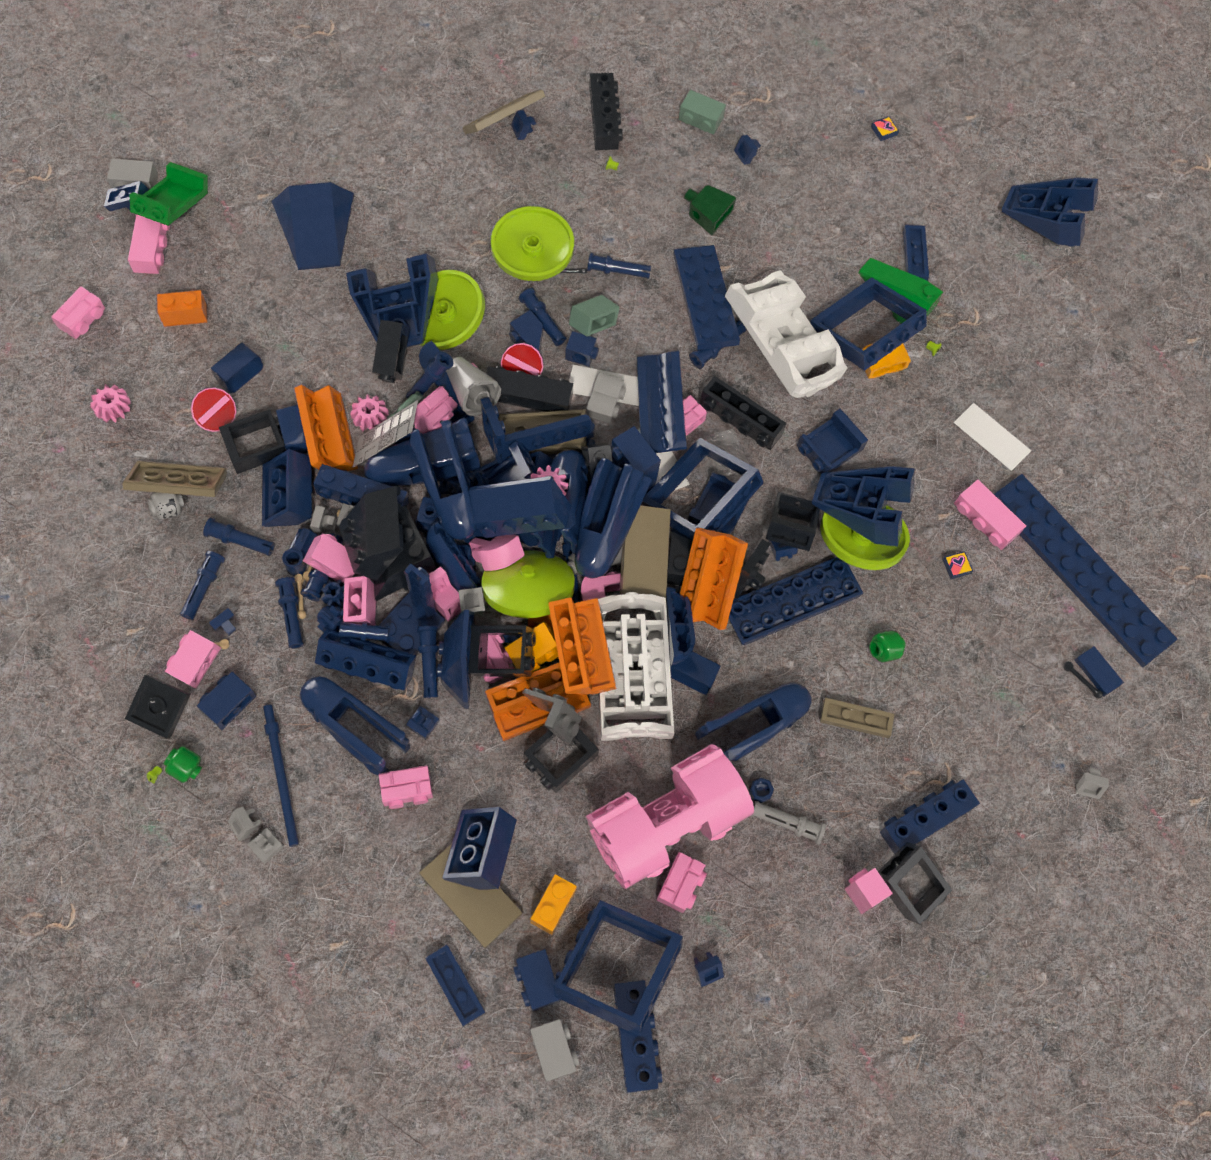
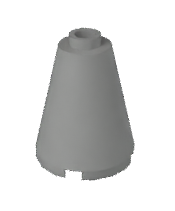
M453 358V367L446 370L461 409L469 416L481 415L480 399L489 397L492 405H495L500 398L501 388L495 379L464 358Z

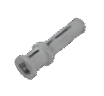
M756 801L754 813L751 815L792 830L797 837L804 836L814 840L818 845L821 843L827 825L824 823L820 825L807 820L806 816H800V818L762 804L759 801Z

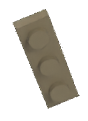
M829 698L823 700L820 717L821 723L885 738L891 737L894 720L893 713Z

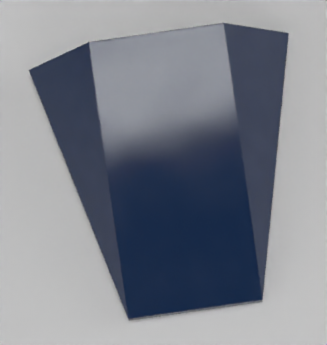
M327 182L288 186L272 200L298 270L341 266L354 193L336 184Z

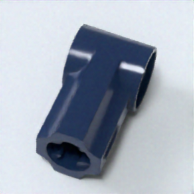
M299 529L290 548L283 553L282 560L284 566L291 576L302 575L306 571L307 565L303 562V559L314 538L317 537V534L309 529ZM294 560H299L296 564H290Z

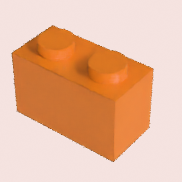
M201 290L157 294V311L164 327L208 323L207 304Z

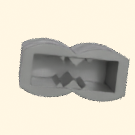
M599 372L587 406L586 415L611 424L612 419L617 418L620 406L617 405L619 399L623 400L626 387H623L624 380Z

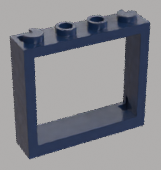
M870 278L811 319L810 324L817 333L829 330L839 344L842 356L865 371L901 344L907 342L919 331H922L927 326V310L874 278ZM873 300L906 319L905 322L864 351L832 331L833 328Z
M699 438L676 461L674 466L645 495L642 501L644 506L668 509L661 504L706 456L742 475L697 526L670 510V526L692 540L696 528L720 532L764 483L757 468L702 438Z
M600 900L596 908L589 912L587 917L588 923L585 929L581 928L576 937L577 944L574 950L570 949L564 960L566 965L562 972L558 971L556 973V979L552 984L555 997L640 1036L682 949L683 936ZM603 921L666 948L633 1016L569 987Z

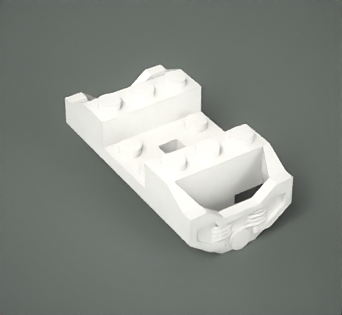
M779 270L758 282L748 285L741 283L730 285L725 294L726 299L791 396L796 398L810 397L817 391L827 388L843 376L847 366L844 363L840 346L829 330L817 333L800 309L806 296L795 280L785 276ZM828 362L832 367L825 374L805 379L815 366Z
M629 592L625 595H610L598 599L617 688L599 693L601 741L628 737L673 739L674 722L666 598L653 594ZM643 608L653 611L656 620H645V614H637L636 618H630V614L621 615L620 621H604L607 612L617 609ZM633 661H638V667H641V670L629 671V667H633ZM665 718L663 724L654 722H642L641 725L624 723L611 727L605 721Z

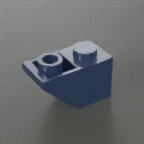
M529 310L509 323V336L515 344L526 343L532 345L540 353L543 324Z

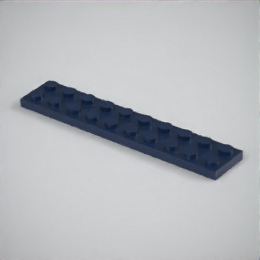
M1023 474L994 494L1026 525L1019 535L1142 668L1178 640Z

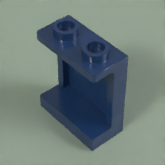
M838 409L833 413L829 421L807 436L802 434L797 446L799 452L812 462L814 469L822 474L834 471L864 450L868 439L841 409Z
M515 441L508 446L512 453L510 458L487 476L482 475L480 472L475 474L478 481L476 485L483 486L531 479L532 474H537V468L528 450Z
M712 473L695 508H692L688 521L697 526L735 483L728 480L722 474ZM749 500L722 528L721 533L732 534Z

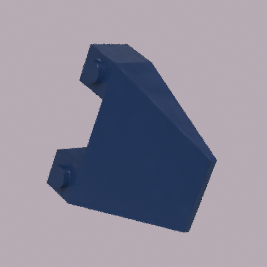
M1071 178L1012 186L1002 207V212L1058 245L1080 246L1085 234V213H1073L1072 210L1083 212L1094 210L1098 200V179Z
M422 254L406 258L410 282L378 289L375 272L367 268L346 273L350 295L376 343L380 320L403 323L410 329L407 347L424 344L438 283L435 259L430 255Z
M890 466L822 473L812 499V504L874 544L898 547L902 534V511L886 509L888 501L911 502L914 492L915 469Z

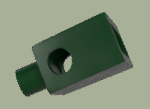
M709 185L705 186L700 193L690 188L684 196V199L691 203L689 216L711 235L717 231L733 212L736 202L735 196Z

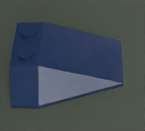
M464 610L444 633V641L439 642V655H443L442 663H438L437 677H441L442 685L464 709H469L471 686L468 670L471 626H475V615L471 610Z

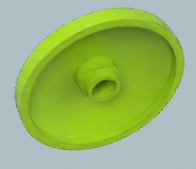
M537 206L521 207L508 212L496 223L491 235V251L497 265L510 276L525 281H541L556 276L570 263L574 252V235L567 221L556 212Z
M457 270L437 272L438 283L424 344H420L421 347L430 341L439 350L456 347L474 334L483 319L485 298L481 288L471 276Z
M886 506V509L894 510L890 506ZM824 512L820 523L821 535L827 547L844 562L862 569L882 570L896 565L904 557L910 543L909 530L903 519L902 534L898 547L874 544L826 512Z
M525 550V556L512 565L499 570L484 571L482 589L485 600L492 608L508 616L517 618L546 616L550 614L549 602L572 598L574 594L575 578L570 566L555 555L554 558H546L545 552Z

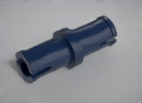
M341 621L339 637L361 638V641L366 639L387 641L389 626L367 625V622L356 624Z

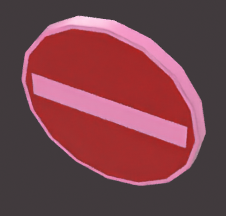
M526 343L514 344L505 351L501 360V367L514 372L523 371L535 376L542 375L544 367L543 358L532 345Z
M204 389L197 393L192 400V418L204 430L211 432L220 431V426L232 423L235 420V402L222 389Z

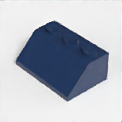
M288 449L263 464L262 526H293L312 518V466L308 455Z
M501 807L462 810L442 878L446 881L478 890L499 889L517 820Z

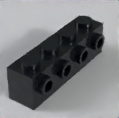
M590 73L589 92L595 150H619V141H623V131L618 126L621 125V113H617L620 101L619 97L615 95V93H618V81H614L613 73Z
M488 366L486 374L495 379L501 388V395L497 402L545 412L567 411L570 409L574 383H570L565 379L555 380L544 375L535 376L523 371L514 372L503 367Z
M716 376L702 390L699 404L706 411L713 412L723 422L737 428L741 434L748 435L759 446L766 447L771 451L783 435L786 422Z

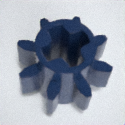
M340 579L337 583L328 581L325 588L321 589L325 595L321 600L330 607L333 605L334 607L344 608V583Z
M333 605L322 608L317 615V621L320 623L317 627L323 633L327 629L339 632L341 621L343 622V610L339 606L335 608Z

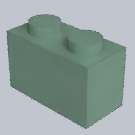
M690 90L680 106L678 120L714 135L724 118L726 104Z
M603 295L594 297L572 306L569 325L586 337L616 325L620 307Z

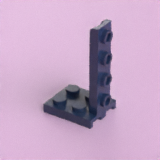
M489 397L480 399L483 431L498 466L506 461L507 457L512 456L508 446L515 441L526 450L532 451L591 435V419L589 415H581L505 435V425L502 420L499 421L497 406H492Z
M410 564L405 569L409 593L379 626H389L387 641L381 640L389 648L416 655L419 652L418 647L420 646V632L417 631V627L438 626L439 630L445 623V619L436 612L429 579L430 575L423 568H416Z

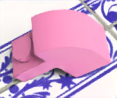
M518 535L497 536L491 541L474 538L469 542L473 558L476 562L482 563L483 569L486 571L503 569L525 556Z
M439 567L429 573L435 608L449 622L461 613L459 592L450 584L447 573Z
M610 572L605 576L594 579L584 577L581 585V602L594 598L605 597V592L620 591L621 574Z

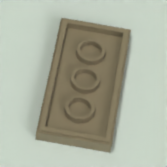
M541 89L529 92L463 126L462 129L465 135L478 132L545 97V94Z
M586 410L499 414V421H503L506 430L505 435L586 415ZM578 438L528 452L529 454L538 451L544 454H559L565 450L581 452V446L587 445V438Z
M137 461L122 484L123 490L215 497L227 476L226 468Z
M640 506L622 546L620 595L636 592L638 594H653L666 598L670 509Z
M451 844L419 874L486 949L523 913L500 887L499 889L478 890L444 880L442 877Z

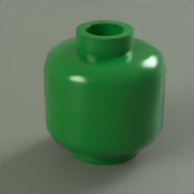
M893 630L875 634L869 645L870 653L879 662L883 663L900 659L904 654L905 640L898 632Z
M184 746L178 749L173 748L163 763L166 766L165 773L181 783L187 782L190 778L195 780L203 768L199 766L201 757Z

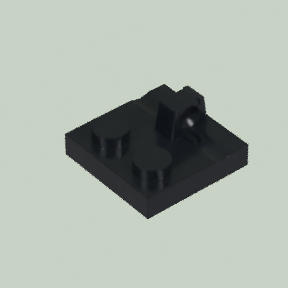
M761 540L742 568L735 598L738 599L747 586L759 590L763 585L765 577L759 573L760 564L763 566L770 555L767 550L771 543L766 540Z
M144 675L125 719L169 739L175 730L190 694L155 677Z

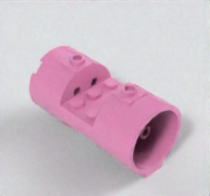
M711 744L671 767L675 789L646 806L641 807L636 797L627 792L585 816L590 828L593 827L590 833L606 865H609L610 869L616 872L614 877L624 889L629 888L646 877L660 875L664 871L663 869L669 866V857L665 846L676 844L680 841V837L686 833L700 830L711 841L723 838L726 832L732 829V826L753 815L754 806L750 794L739 773L723 754L721 748Z

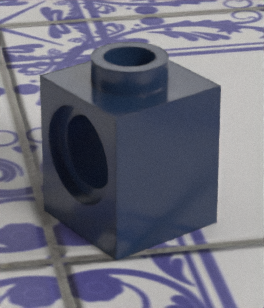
M572 331L565 350V360L590 367L592 359L596 360L599 352V347H596L597 338L586 337L581 333Z

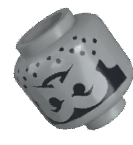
M152 492L150 499H147L152 517L156 516L159 520L178 516L181 512L180 507L184 506L181 494Z

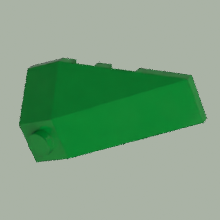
M870 258L858 272L865 282L870 278H874L926 309L927 316L937 306L943 294L942 290L927 280L873 258ZM893 312L892 316L897 322L902 324L906 321V319Z

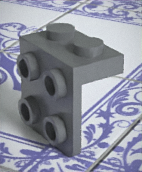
M533 688L532 690L524 689L523 694L538 708L550 712L544 725L560 740L571 744L573 737L578 733L579 723L582 718L575 711L576 708L567 704V699L560 695L554 694L551 697L538 688Z

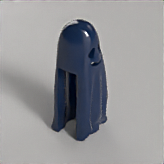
M462 418L452 425L465 472L475 471L481 466L467 419ZM443 428L424 433L423 436L437 481L458 477ZM410 439L376 453L368 459L365 465L366 478L393 487L424 483L415 454L410 446Z
M446 420L442 421L441 425L462 493L442 498L425 439L419 429L412 431L410 446L415 454L422 479L443 529L451 538L464 540L470 538L476 532L477 527L474 524L469 494L470 486L452 422Z
M565 450L555 456L550 467L552 472L556 468L560 469L558 476L566 475L564 482L568 483V489L564 490L566 492L565 497L572 505L566 528L560 529V532L571 543V550L575 555L581 517L588 494V467L585 458L580 452ZM558 529L532 532L531 534L538 538L537 545L545 551L546 558H554Z
M602 458L597 464L583 508L574 560L577 572L584 577L590 579L598 578L610 569L625 542L652 482V478L644 475V472L633 468L630 464H625L624 468H621L607 458Z
M322 676L313 677L307 680L301 687L299 696L303 707L313 716L317 723L319 722L345 750L360 761L371 773L379 776L380 773L389 772V769L385 767L386 762L382 757L338 723V720L349 708L405 754L409 751L410 744L408 743L410 740L406 738L404 731L397 728L330 679Z
M796 682L781 685L718 719L706 722L705 725L695 732L697 740H700L753 709L760 707L771 726L723 752L729 761H737L766 744L775 735L786 728H790L797 720L802 718L811 706V694L805 686Z

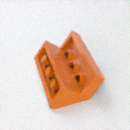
M302 384L295 387L311 466L319 470L322 464L342 471L358 469L357 465L353 467L355 453L341 393L329 385L316 392L311 391Z
M696 528L680 595L684 598L688 597L690 600L693 622L705 621L719 630L726 629L748 546L747 542L730 534Z
M571 597L549 602L565 693L594 695L617 689L598 598L574 603Z
M560 662L531 673V677H520L485 691L503 741L544 726L550 713L538 708L523 694L524 689L532 690L533 688H538L551 697L554 694L560 695L567 699V704L576 708V712L591 707L587 694L565 693Z

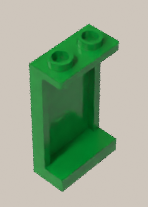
M170 162L166 165V177L143 195L135 192L129 194L130 212L169 226L208 194V175Z

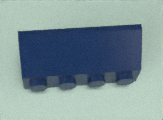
M552 476L475 486L469 489L474 524L485 538L566 528L572 505Z

